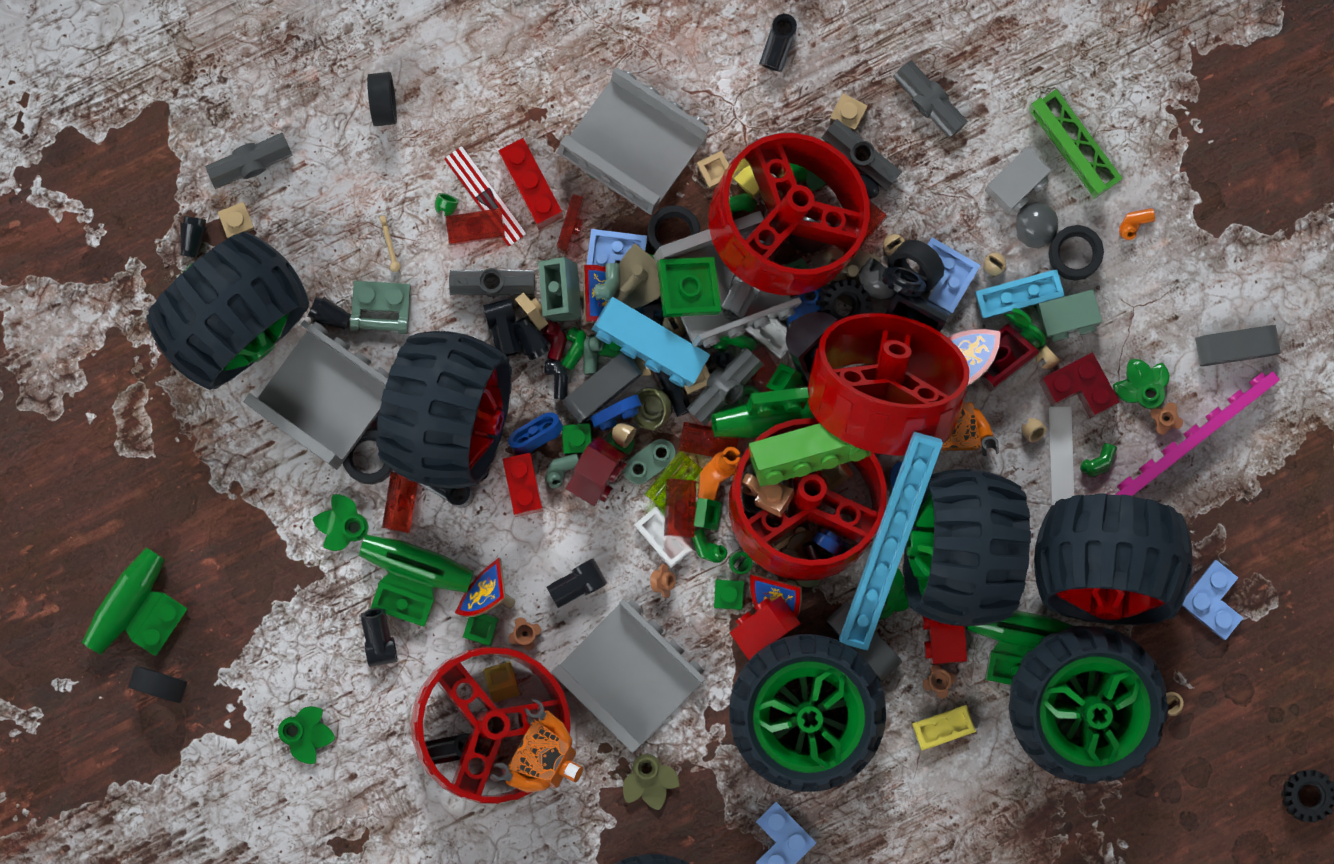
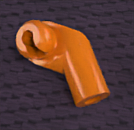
M1153 208L1127 213L1119 226L1120 236L1125 240H1133L1136 238V233L1141 224L1155 222Z

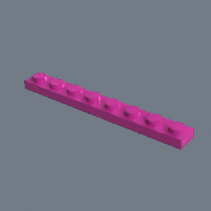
M1273 371L1267 376L1261 372L1249 382L1252 386L1249 390L1243 393L1240 389L1227 399L1230 405L1223 410L1219 407L1215 408L1205 416L1208 420L1207 423L1200 428L1197 424L1183 433L1186 438L1178 445L1173 441L1161 451L1164 455L1157 462L1150 459L1139 468L1141 474L1133 480L1129 476L1118 484L1117 488L1120 491L1115 495L1133 496L1280 379Z

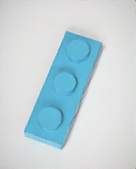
M1057 269L975 291L982 320L1010 313L1013 308L1021 310L1038 305V303L1065 296Z

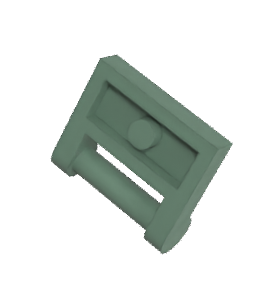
M354 281L350 331L359 332L360 329L398 331V334H407L411 285L404 283ZM361 311L399 313V320L361 318Z

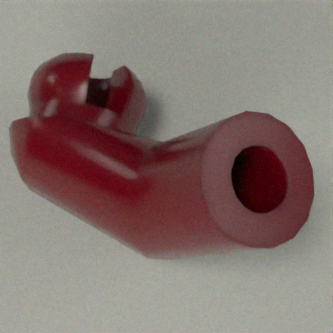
M546 320L548 324L541 329V332L551 343L547 358L552 361H561L567 342L566 334L557 322Z

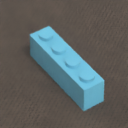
M614 297L607 301L591 329L597 333L596 337L607 344H611V342L621 347L620 351L633 359L636 356L646 361L644 365L656 373L662 371L670 376L669 380L672 383L683 388L685 385L690 387L695 383L710 356L709 353L698 347L694 348L692 343Z

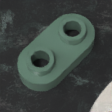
M658 439L631 457L626 462L627 466L624 469L627 480L632 484L642 485L669 467L674 462L676 456L673 444L668 440ZM659 448L667 451V455L664 458L656 456V451ZM635 465L643 466L644 471L642 474L637 475L633 472Z

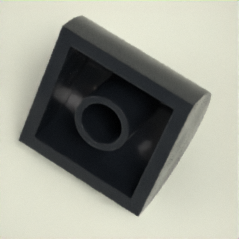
M897 292L885 314L916 320L939 332L950 315L949 312L919 296L912 297L909 295L906 297L904 294H897Z
M824 312L805 314L793 320L787 327L786 345L796 370L802 374L801 379L806 387L809 384V376L820 339L825 330L838 321L832 315Z

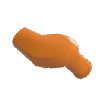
M727 447L724 451L717 453L700 472L698 498L716 500L720 484L735 473L740 460L738 449Z

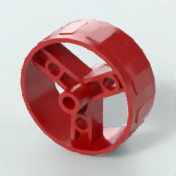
M778 133L762 137L748 145L732 160L714 189L709 207V230L713 245L721 260L734 275L746 284L763 292L777 295H801L815 291L833 280L856 255L866 236L870 220V201L866 186L855 166L831 144L816 137L799 133ZM789 163L803 167L825 181L837 196L842 208L816 202L809 188L797 185ZM750 165L769 214L745 240L733 221L729 206V188L732 177ZM778 191H782L784 195L782 200H780ZM808 217L814 219L815 222L805 221L803 218ZM791 234L845 248L844 254L840 259L815 269H795L781 266L768 260L783 242L788 240Z
M863 313L848 316L834 322L825 330L820 339L809 376L808 403L817 421L828 432L842 441L877 454L905 456L913 432L939 438L943 444L951 437L960 418L968 391L966 389L969 382L970 369L965 356L958 346L947 336L928 325L902 316L883 313ZM851 364H875L836 369L838 367Z
M814 418L793 419L775 425L762 433L755 441L816 425L819 422ZM748 447L736 467L729 490V517L732 530L740 546L754 562L765 570L787 579L799 581L821 580L839 574L853 565L868 550L878 532L886 510L887 486L882 467L874 452H871V456L865 457L860 461H851L861 473L868 486L872 510L828 490L819 470L801 478L799 484L798 477L788 479L789 487L794 489L795 493L788 506L789 518L785 512L779 517L766 510H762L748 520L741 500V478L746 468L751 464ZM822 502L835 509L833 515L818 510ZM840 514L850 515L853 521L845 522L840 517ZM766 520H776L779 527H770ZM810 522H814L859 543L844 554L818 560L791 557L770 546V544L798 525H805Z
M481 647L453 656L433 670L421 686L415 699L411 718V734L418 760L426 773L442 789L456 797L476 803L499 804L518 800L533 793H527L515 788L501 794L482 795L502 739L526 734L530 725L526 720L527 714L524 709L537 712L538 705L530 703L498 709L460 662L479 655H498L512 659L528 668L541 680L551 700L541 702L544 712L549 711L563 722L569 734L571 730L570 711L562 688L555 677L540 662L523 652L506 647ZM461 683H465L470 689L469 696L464 700L460 699L456 693L457 687ZM436 684L471 726V732L452 783L439 772L429 756L424 741L423 719L425 707ZM477 698L488 710L480 711L473 716L468 708V704ZM518 713L520 727L510 730V720L506 714ZM490 719L493 721V729L489 731L487 726ZM478 738L492 740L485 756L475 752ZM473 758H478L482 764L481 770L477 774H472L468 768V764Z

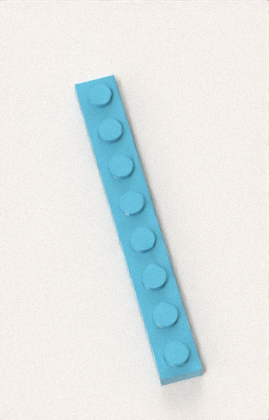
M913 432L839 637L840 642L848 646L868 651L943 442L939 438Z

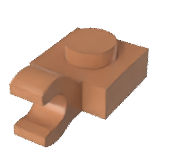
M746 473L741 481V484L744 485L742 492L756 497L755 506L779 517L782 516L795 495L794 489L781 483L760 487L758 479Z

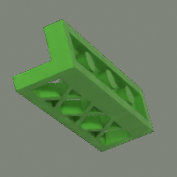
M1057 89L1043 99L1040 97L1031 104L1029 108L1030 113L1094 199L1123 179ZM1053 99L1061 107L1060 117H1055L1046 105ZM1064 112H1065V114L1068 116L1069 119L1064 118ZM1063 123L1073 124L1077 128L1076 140L1071 139L1062 127ZM1081 135L1083 136L1085 141L1080 140ZM1079 145L1091 147L1094 151L1093 162H1089L1079 150ZM1097 157L1100 159L1102 164L1097 163ZM1096 168L1107 169L1113 179L1105 184L1096 173Z

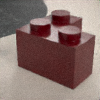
M1093 352L1043 377L1039 381L1052 407L1077 394L1090 419L1115 407L1119 403Z
M597 437L587 445L574 468L575 473L565 489L592 506H596L600 500L605 502L613 490L609 486L610 483H614L617 478L619 479L627 466L623 462L627 454Z

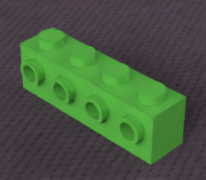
M820 423L749 443L750 460L760 487L775 485L783 480L803 477L815 471L832 469L837 465L851 461H860L865 457L871 456L870 451L857 448L842 441L828 432Z

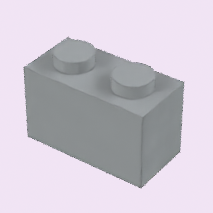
M1026 147L987 185L985 192L1007 214L1013 209L1019 212L1030 201L1027 196L1033 190L1038 193L1048 184L1049 180L1046 177H1048L1051 170Z

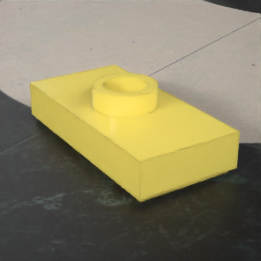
M967 705L912 723L921 751L976 732Z

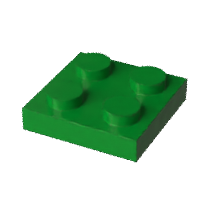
M715 257L659 259L657 269L663 317L719 315L721 313Z

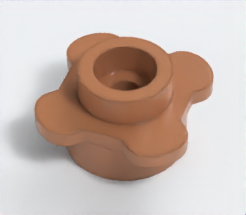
M1169 402L1166 404V407L1152 409L1150 413L1151 418L1154 419L1156 431L1161 435L1166 434L1168 430L1173 428L1180 429L1183 425V420L1177 414V405L1175 403ZM1168 416L1169 421H1165L1164 417Z
M661 564L659 570L652 572L650 584L654 592L662 593L663 598H669L671 595L670 590L675 587L676 579L674 573L668 570V566Z
M518 618L515 620L513 633L509 634L508 639L512 644L518 643L524 646L525 650H532L535 647L534 641L537 635L541 633V627L538 624L532 625L526 622L525 618ZM524 631L528 633L526 637L522 635Z
M938 664L933 665L930 668L931 673L929 677L923 680V688L934 691L939 698H945L949 694L948 689L951 684L956 682V676L952 672L948 673L942 670V667ZM937 679H941L942 683L938 684Z

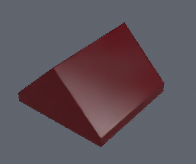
M1006 324L999 330L1001 331L1000 347L995 361L988 371L979 378L990 392L1039 354L1038 350L1009 324Z

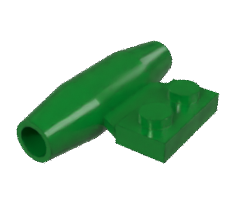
M807 387L752 393L747 404L712 414L711 423L714 436L755 438L775 425L793 419H816L809 407Z
M366 534L359 551L360 557L389 572L379 582L370 609H385L386 614L422 627L426 625L434 602L433 588L467 593L474 571L445 555L397 539Z
M146 547L121 573L96 610L82 641L85 646L102 655L122 632L126 630L131 641L154 656L158 654L188 609L165 593L151 591L165 562L164 558Z
M1015 610L1013 616L1008 619L987 625L966 626V630L998 641L989 654L985 680L1011 685L1013 675L1017 673L1021 660L1028 651H1032L1041 643V639L1047 635L1061 632L1068 627H1073V625L1049 616Z

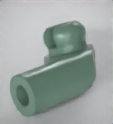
M605 264L604 285H595L594 294L596 299H605L606 301L617 292L620 285V264Z
M593 335L588 336L584 340V375H594L598 371V351H601L604 347V342Z
M577 453L551 461L545 474V482L550 488L560 487L566 471L575 468L579 461Z

